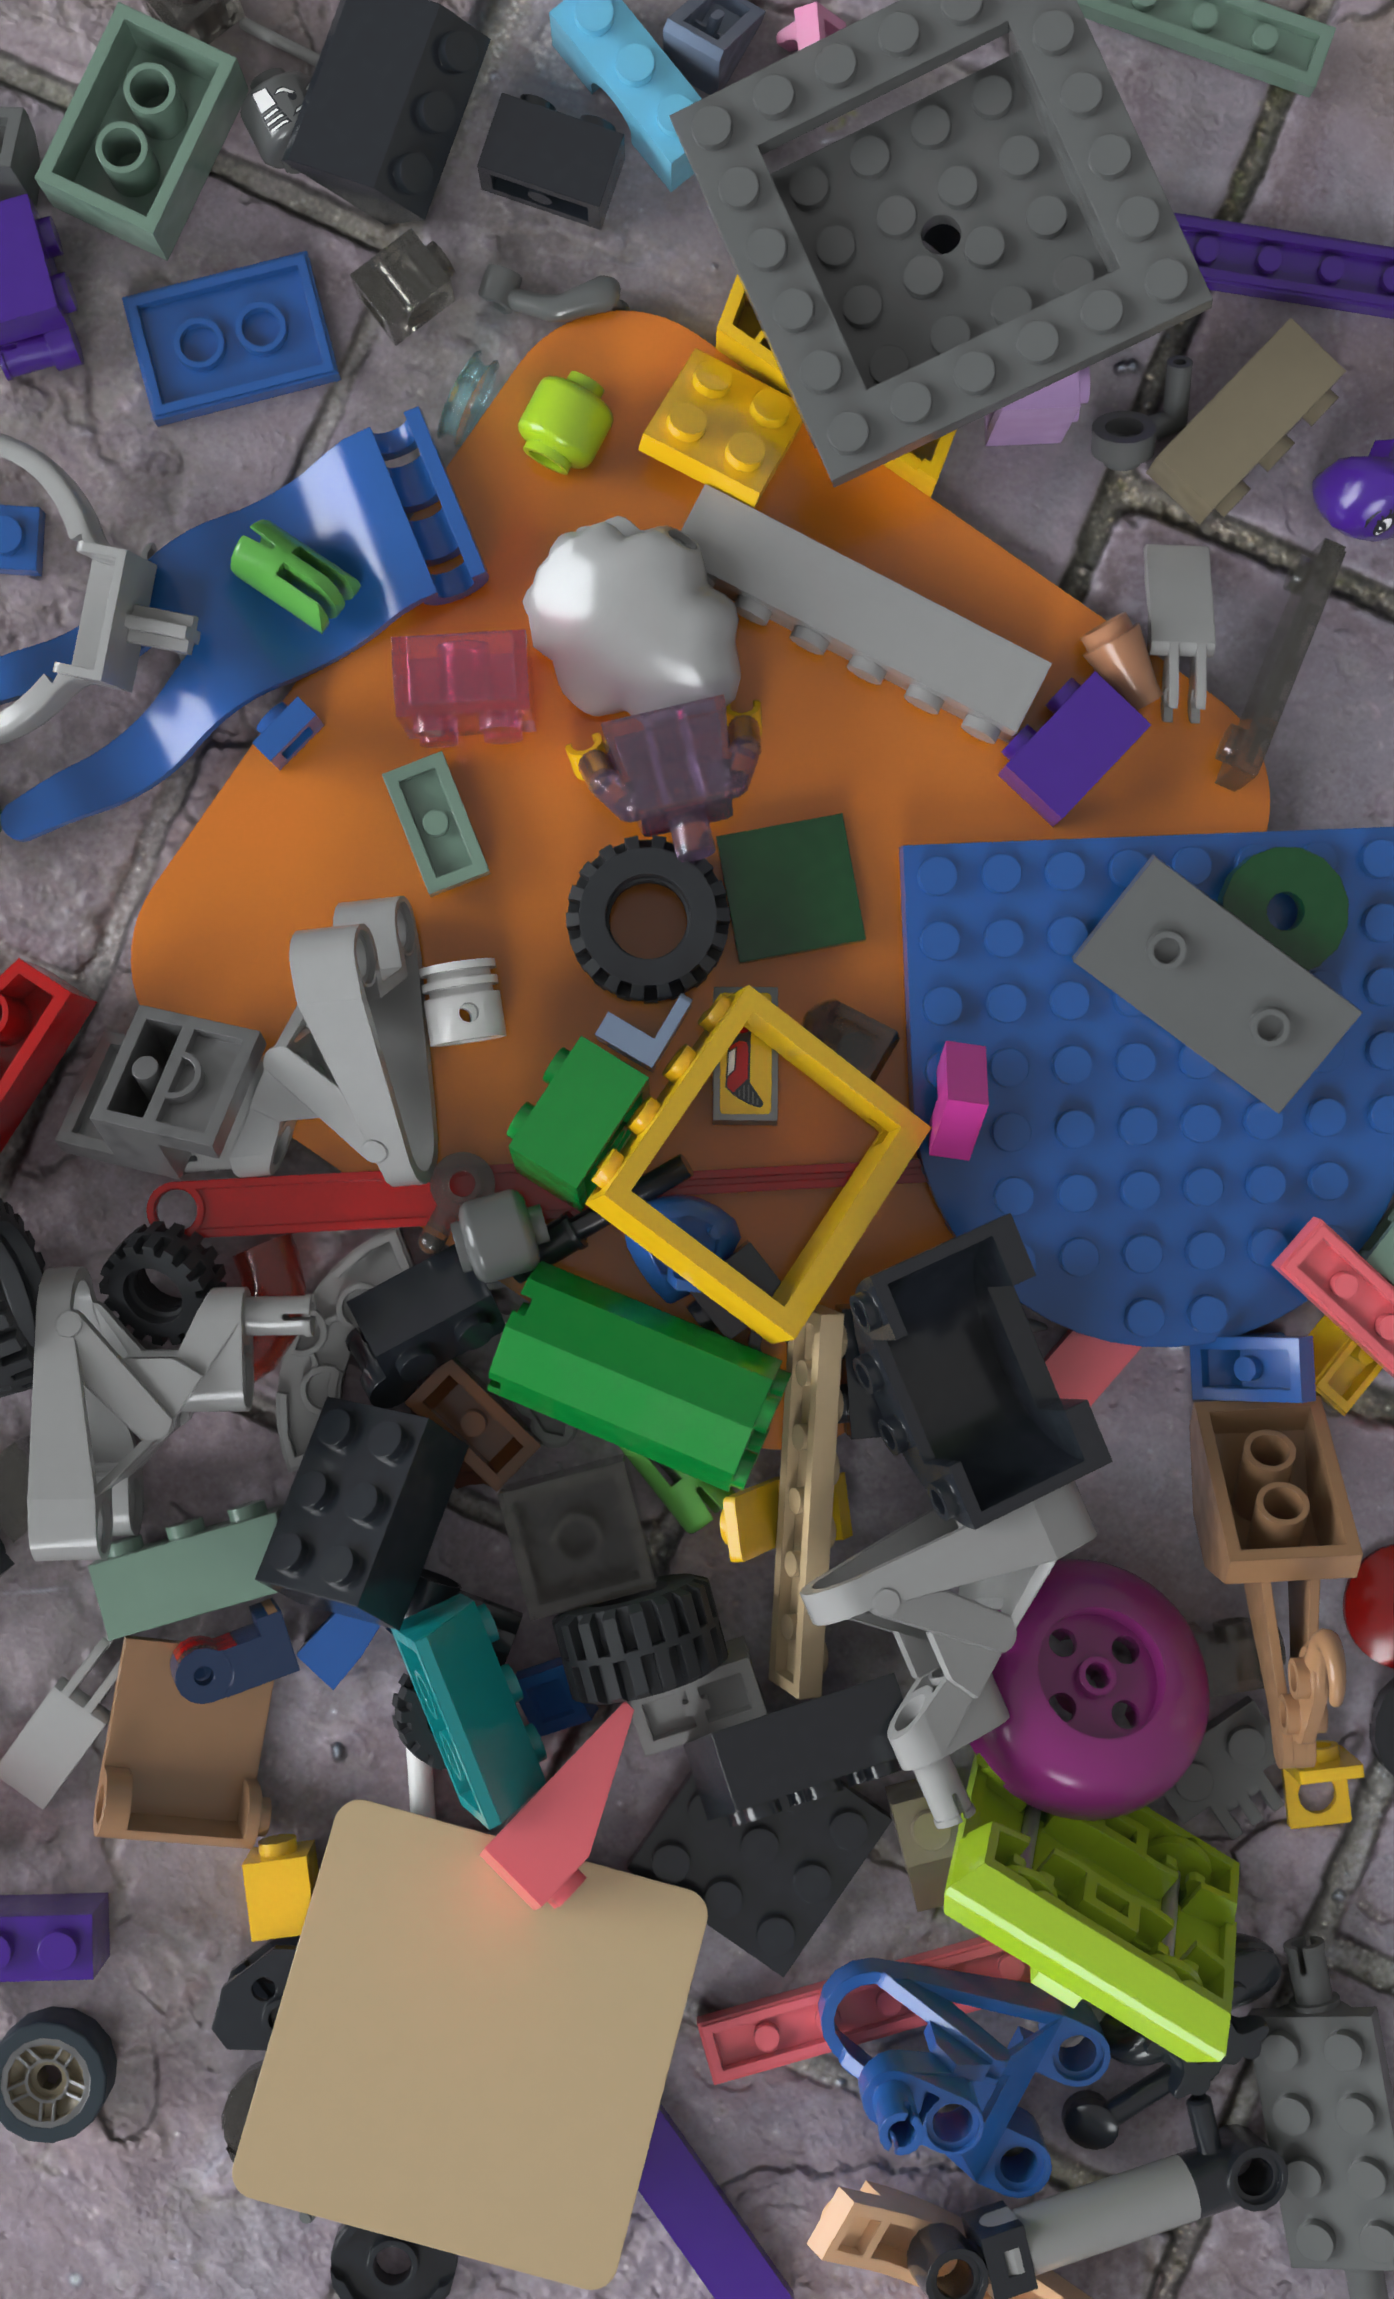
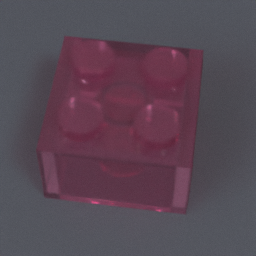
M525 629L391 637L396 718L409 739L419 738L421 747L444 748L458 745V736L484 735V742L488 744H510L523 741L522 732L536 731L532 654Z

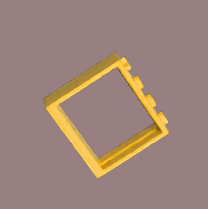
M748 984L728 997L720 993L712 1006L702 1013L698 1020V1025L705 1030L692 1048L684 1044L671 1058L662 1073V1076L668 1079L669 1082L658 1098L654 1099L652 1096H648L633 1113L626 1125V1128L633 1132L621 1152H618L616 1149L610 1150L597 1165L598 1171L591 1180L597 1186L585 1204L769 1343L776 1344L796 1339L932 1127ZM743 1026L879 1131L870 1148L772 1297L631 1191Z

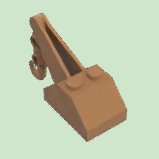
M1316 1396V1401L1306 1403L1194 1402L1189 1425L1193 1516L1204 1566L1224 1584H1244L1269 1709L1273 1752L1278 1768L1314 1767L1317 1753L1318 1733H1326L1328 1729L1327 1700L1329 1698V1703L1333 1707L1341 1706L1346 1692L1347 1681L1345 1653L1338 1634L1330 1629H1319L1320 1579L1356 1578L1363 1557L1321 1396ZM1288 1581L1290 1659L1288 1662L1290 1691L1288 1694L1271 1582Z

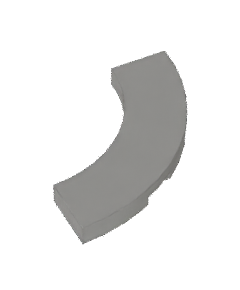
M401 1227L391 1228L374 1236L338 1262L312 1293L315 1297L316 1310L311 1311L310 1314H298L297 1316H316V1330L313 1337L289 1335L283 1350L284 1355L279 1373L278 1392H276V1418L280 1446L288 1473L299 1469L327 1396L342 1399L345 1374L352 1355L347 1349L345 1341L347 1335L354 1328H357L359 1334L362 1335V1331L346 1302L415 1265Z

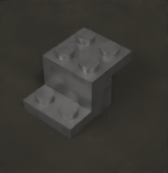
M139 1005L126 1035L107 1030L103 1031L55 1141L65 1153L181 1180L191 1153L220 1158L267 1044L261 1032L257 1030Z

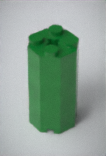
M541 1261L528 1277L521 1291L522 1295L531 1298L530 1304L523 1302L518 1312L512 1310L505 1325L489 1370L488 1378L492 1380L488 1384V1391L729 1492L731 1486L744 1490L768 1435L776 1409H778L792 1375L791 1372L780 1368L782 1360Z

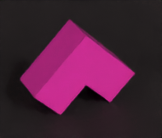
M946 1041L937 1066L938 1098L929 1126L932 1127L929 1131V1155L969 1161L989 1106L986 1046Z

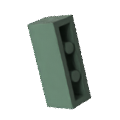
M259 1499L228 1509L229 1520L205 1527L203 1517L201 1516L166 1527L165 1530L168 1538L144 1544L141 1534H138L137 1536H129L111 1542V1548L106 1560H96L88 1566L109 1641L278 1593L256 1581L255 1577L284 1504L267 1509L265 1500Z

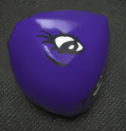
M1394 439L1375 440L1368 456L1340 458L1320 472L1313 480V499L1321 516L1333 528L1345 536L1372 542L1394 538Z

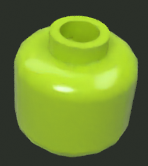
M571 371L567 379L558 376L544 377L537 386L518 423V431L526 441L523 447L524 452L546 468L564 475L568 474L570 468L584 469L588 467L595 458L613 423V414L607 404L601 399L605 391L604 388L590 377L576 371Z

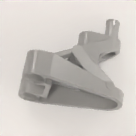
M405 896L338 903L334 911L333 927L298 930L292 935L289 961L297 1006L277 1043L265 1055H262L220 1158L191 1153L183 1175L232 1169L239 1178L273 1175L285 1157L297 1120L320 1118L367 1161L377 1163L385 1181L392 1187L423 1185L431 1182L438 1159V1130L429 1034L424 1008L425 995L422 994L421 985H424V979H421L419 975V969L422 968L421 949L413 909Z
M82 1266L48 1267L43 1273L39 1285L36 1305L27 1496L28 1537L33 1559L35 1561L106 1560L111 1548L112 1536H137L141 1529L144 1511L143 1466L176 1429L192 1418L194 1412L250 1411L254 1396L253 1336L305 1335L313 1337L316 1330V1316L290 1317L289 1314H310L311 1311H315L316 1302L314 1294H305V1296H251L248 1287H213L199 1307L179 1349H145L106 1304L96 1300L92 1278L87 1268ZM134 1434L142 1440L138 1445Z
M1075 1481L976 1530L960 1524L954 1518L944 1521L936 1513L935 1509L931 1508L817 1577L801 1589L800 1596L812 1623L816 1626L830 1625L848 1619L894 1634L915 1682L890 1721L887 1730L888 1739L901 1769L904 1771H914L933 1815V1822L938 1829H945L962 1823L963 1820L959 1813H963L964 1818L968 1819L976 1813L975 1806L967 1795L950 1754L994 1730L1009 1719V1711L992 1674L1001 1654L1006 1653L1014 1645L1017 1637L1016 1628L1056 1561L1087 1544L1097 1536L1096 1528ZM959 1587V1594L948 1591V1589Z

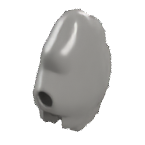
M616 516L591 526L580 527L576 532H567L557 538L550 548L548 557L537 568L533 584L526 591L522 602L529 617L533 647L553 661L558 684L563 694L577 708L593 716L626 711L638 723L650 730L672 729L688 717L718 713L735 700L742 674L736 646L739 621L736 606L724 593L713 589L709 585L702 552L694 539L668 525L640 530L631 521L621 516Z

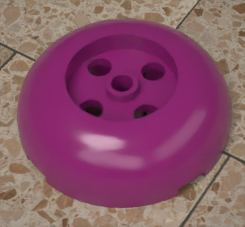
M1086 1559L1057 1560L1017 1626V1637L1014 1645L1006 1653L1001 1654L992 1671L1010 1717L999 1727L969 1744L975 1754L978 1755L980 1753L991 1769L1006 1783L1003 1787L1028 1805L1055 1816L1074 1820L1096 1821L1113 1819L1140 1810L1159 1799L1181 1779L1192 1764L1202 1744L1209 1716L1210 1688L1206 1663L1200 1645L1183 1615L1162 1592L1149 1582L1123 1568L1104 1562ZM1051 1634L1059 1641L1071 1639L1073 1651L1070 1656L1061 1657L1052 1651L1049 1645ZM1114 1640L1121 1642L1128 1648L1131 1653L1132 1664L1120 1663L1112 1653ZM1086 1674L1091 1677L1090 1680H1094L1097 1688L1088 1683ZM1052 1696L1056 1697V1700L1064 1710L1072 1714L1068 1722H1064L1049 1704ZM1116 1703L1127 1704L1124 1715L1131 1725V1729L1120 1728L1114 1722L1112 1708Z

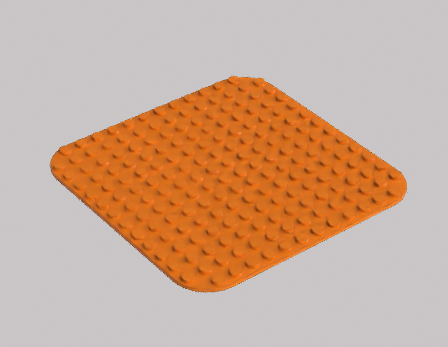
M625 310L607 311L606 313H598L570 321L541 339L515 368L446 467L448 476L489 573V580L479 590L460 600L434 606L427 605L424 602L399 617L378 636L351 654L316 673L296 681L282 702L288 706L298 696L319 717L324 727L281 770L252 744L146 897L133 931L131 945L132 981L139 1005L260 1031L267 1044L262 1054L265 1055L277 1043L297 1006L289 961L290 942L295 931L333 927L334 911L338 903L405 896L410 902L416 921L422 968L460 960L495 958L496 968L490 969L491 974L498 975L499 983L493 985V990H500L507 1036L486 1041L443 1047L430 1046L438 1130V1159L436 1168L513 1164L508 1147L513 1139L506 1135L513 1118L526 1102L534 1106L549 1085L543 1081V1076L550 1062L562 1047L571 1051L581 1036L648 1076L650 1096L657 1099L669 1082L668 1079L662 1076V1073L671 1058L684 1044L692 1048L705 1030L698 1025V1020L702 1013L713 1004L714 987H745L748 984L751 987H778V1008L910 1110L899 847L903 845L1267 832L1270 816L1269 779L1264 760L1251 733L1241 719L1217 697L1207 691L1205 710L1200 709V723H1191L1189 721V678L1179 672L1178 709L1173 708V722L1162 721L1161 697L1138 710L1152 725L1068 814L1052 827L998 776L999 772L1010 761L1001 753L1009 743L999 738L995 744L979 740L961 728L963 719L943 709H940L938 714L923 711L904 698L907 690L883 679L881 685L865 681L847 669L849 660L827 649L824 655L809 652L789 638L792 633L791 630L771 620L768 621L766 626L758 625L739 614L736 646L742 674L736 698L730 703L732 711L744 713L753 709V700H760L762 735L757 741L753 742V750L750 754H740L737 750V744L726 739L723 710L718 713L688 717L672 729L650 730L638 723L626 711L593 716L577 708L563 694L558 684L553 661L533 647L529 617L522 601L526 591L533 584L537 568L548 557L550 548L561 534L576 532L580 527L591 526L616 516L625 517L640 530L665 525L680 531L682 530L705 484L639 451L638 448L645 429L695 348L761 381L715 349L712 344L679 323L651 313ZM571 371H576L590 377L604 388L605 391L601 399L611 410L613 423L590 465L584 469L570 468L568 474L564 475L546 468L524 452L523 447L526 441L518 431V423L537 386L544 377L558 376L567 379ZM804 423L802 424L754 509L1051 662L1052 665L1013 738L1027 724L1038 732L1054 715L1045 705L1066 682L1073 677L1082 685L1095 672L1094 668L1082 656L1087 650L1080 638L1095 627L1106 622V620L884 465L834 488L818 450L814 448ZM440 501L415 512L409 521L423 520L436 514L442 508ZM460 554L444 563L427 568L430 574H442L461 565L464 559ZM1149 655L1160 689H1162L1164 660L1158 656ZM396 693H398V697L399 694L401 695L400 702L396 697ZM713 722H715V725H716L717 734H718V738H719V742H720V747H721V751H722V755H723V759H724V766H723V762H722V758H721V753H720V749H719V745H718L717 736H716V732H715V728H714V723H713ZM709 724L727 807L711 738L709 735H705L711 762L717 768L715 781L721 805L727 810L726 815L712 807L689 804L685 799L682 787L679 791L675 790L677 802L679 798L685 799V803L680 805L682 808L694 814L710 815L715 817V819L660 831L667 823L676 819L681 814L675 808L672 812L660 818L654 824L651 831L648 832L646 830L648 826L640 789L634 781L636 773L631 766L630 754L628 755L629 749L628 747L624 748L642 819L639 814L621 744L625 747L628 742L632 743L648 738L653 761L658 762L652 738L654 737L659 760L663 762L657 736H662L664 745L666 741L671 742L669 733L674 732L682 761L684 759L677 735L678 731L685 760H690L683 729H695L694 727H696V730L702 731L700 726L702 725L704 733L709 734L707 725ZM685 730L691 758L697 759L691 734ZM599 732L602 735L611 763L608 771L611 777V784L607 788H599L594 780L583 781L578 779L573 772L565 749L567 744L571 743L573 749L577 751L586 750L594 745L592 734ZM697 732L703 758L709 760L703 734ZM693 735L698 759H702L698 740ZM647 739L642 741L645 757L647 760H651ZM638 743L636 745L638 756L644 759L641 743ZM672 743L670 748L664 746L667 761L669 756H674L675 758ZM615 745L617 746V750H618V753H619V757H620V761H621V765H622V768H623V772H624V776H625V780H626L627 786H626L625 781H624V778H623V774H622V770H621V767H620V763H619V759H618V756H617V752H616V749H615ZM635 746L631 750L632 758L633 755L637 756ZM442 751L491 874L431 897L382 774ZM635 759V763L637 765V767L635 768L637 772H639L638 770H642L637 763L639 762L650 766L668 768L690 764H706L710 766L712 769L711 775L714 774L713 766L710 763L703 761H693L674 765H660ZM688 768L687 771H685L686 769L665 773L639 772L641 774L638 775L637 781L642 788H644L639 782V778L641 776H660V774L665 775L666 773L672 775L673 773L678 775L680 773L682 775V773L687 774L688 772H692L696 775L697 771H706L710 774L711 770L703 768L700 770L696 769L695 771L691 770L693 768ZM707 774V779H705L704 777L701 776V779H697V780H702V779L708 780V779H709V776H711V775H708V774ZM688 777L687 779H684L689 785L691 784L689 782V780L691 779H689ZM644 778V779L642 780L643 783H644L648 788L652 789L649 785H647V784L645 783V782H649V783L652 784V782H651L649 779ZM652 778L658 784V787L654 786L656 791L660 787V783L664 781L658 782L656 778ZM711 778L709 783L714 803L720 805L714 779ZM679 779V781L673 780V784H674L675 782H681V783H683L680 779ZM703 782L707 801L712 802L708 782ZM693 783L691 787L693 799L699 801L696 786ZM696 783L700 800L706 802L702 783ZM663 785L661 791L667 809L670 807L666 787ZM667 786L668 792H669V796H670V800H671V804H672V803H673V800H672L670 788ZM642 791L650 823L653 819L648 794ZM659 791L656 794V797L659 805L660 812H662L664 810V806ZM650 795L654 816H656L659 812L655 796ZM843 813L865 931V941L739 964L730 918L728 937L722 956L716 967L707 976V979L697 988L694 987L685 993L686 996L693 999L692 1007L653 1073L597 1040L595 1033L608 1011L655 1038L677 999L661 1000L653 1004H644L643 1001L636 1000L629 1002L617 998V995L608 990L604 991L582 969L570 944L566 927V913H568V897L571 887L576 885L580 877L579 872L587 861L592 863L599 856V851L609 844L612 847L623 844L624 838L638 836L639 840H651L652 835L666 837L667 842L676 845L682 842L692 847V853L701 860L705 857L714 867L713 873L718 881L722 880L724 885L716 836ZM639 884L625 890L614 902L610 913V930L617 944L630 955L643 959L658 958L674 950L681 942L687 927L686 911L679 897L672 890L658 884ZM425 995V1001L429 1000V995ZM460 1009V1017L464 1021L470 1022L469 1013L466 1010ZM778 1053L777 1126L713 1125L712 1072L644 1173L652 1171L679 1154L686 1158L692 1171L860 1162L879 1134V1131ZM320 1118L297 1120L292 1138L341 1172L380 1171L377 1163L367 1161ZM917 1153L914 1154L912 1159H918ZM927 1182L894 1185L818 1304L835 1310V1305L850 1304V1296L855 1294L858 1284L864 1278L954 1238L945 1225L946 1221L933 1199ZM843 1187L690 1196L708 1201L733 1217L741 1234V1239L735 1249L749 1240L782 1282ZM555 1219L545 1220L546 1225ZM612 1224L589 1236L586 1240L588 1247L576 1251L553 1265L700 1326L686 1308L688 1304L695 1300L693 1295L689 1294L673 1304L666 1303L649 1285L636 1266L627 1248L625 1234ZM450 1225L420 1226L449 1247L455 1244ZM513 1276L498 1280L528 1302L531 1301V1298L521 1294L526 1281L520 1284ZM745 1328L731 1340L748 1346L750 1328ZM718 1330L717 1332H715V1333H717V1334H719V1335L724 1336V1335L721 1333L720 1330ZM763 1338L761 1341V1351L782 1360L780 1368L786 1370L788 1344L786 1342L771 1344ZM785 1392L773 1416L762 1448L782 1450ZM844 1423L838 1424L837 1437L845 1433Z

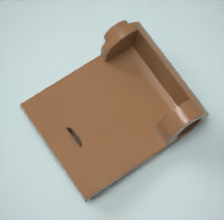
M125 1636L95 1800L94 1836L252 1849L257 1836L266 1837L271 1821V1799L269 1797H262V1790L257 1780L274 1680L212 1703H193L180 1694L170 1670L172 1653L182 1641Z

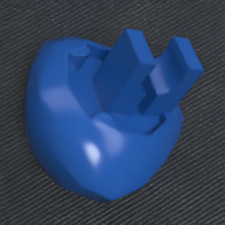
M675 1194L656 1197L647 1202L723 1261L733 1254L741 1239L736 1220L718 1206L699 1197ZM625 1234L627 1248L636 1266L649 1285L666 1303L673 1304L691 1294L690 1292L701 1293L690 1282Z

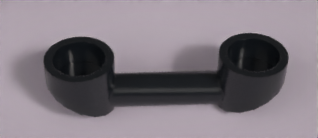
M1164 2064L1108 2101L1101 2094L1091 2090H1082L1072 2094L1064 2103L1061 2113L1062 2123L1069 2138L1075 2144L1091 2150L1105 2149L1112 2145L1118 2137L1121 2124L1170 2094L1167 2084L1171 2074V2065Z

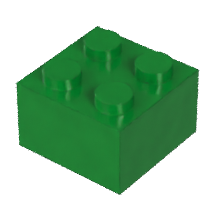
M583 1036L579 1038L571 1051L562 1047L556 1053L543 1076V1081L549 1084L535 1106L526 1102L519 1109L506 1134L513 1139L508 1147L516 1172L580 1212L586 1207L585 1202L597 1186L591 1181L598 1171L597 1165L610 1150L616 1149L618 1152H621L633 1132L626 1128L629 1119L640 1104L650 1096L648 1076Z

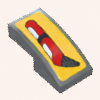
M714 987L713 1003L720 993L728 997L743 987ZM753 987L778 1007V987ZM743 1026L713 1070V1125L777 1126L778 1053Z

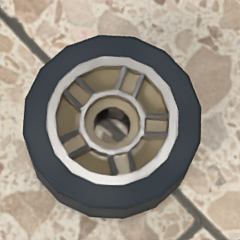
M51 2006L28 2013L9 2029L0 2041V2122L8 2131L27 2141L55 2143L75 2137L95 2120L115 2084L117 2058L111 2038L96 2019L75 2008ZM46 2065H54L62 2073V2077L58 2078L55 2084L48 2082L50 2075L46 2071Z

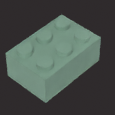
M118 2L34 177L51 205L168 261L249 91L237 58Z

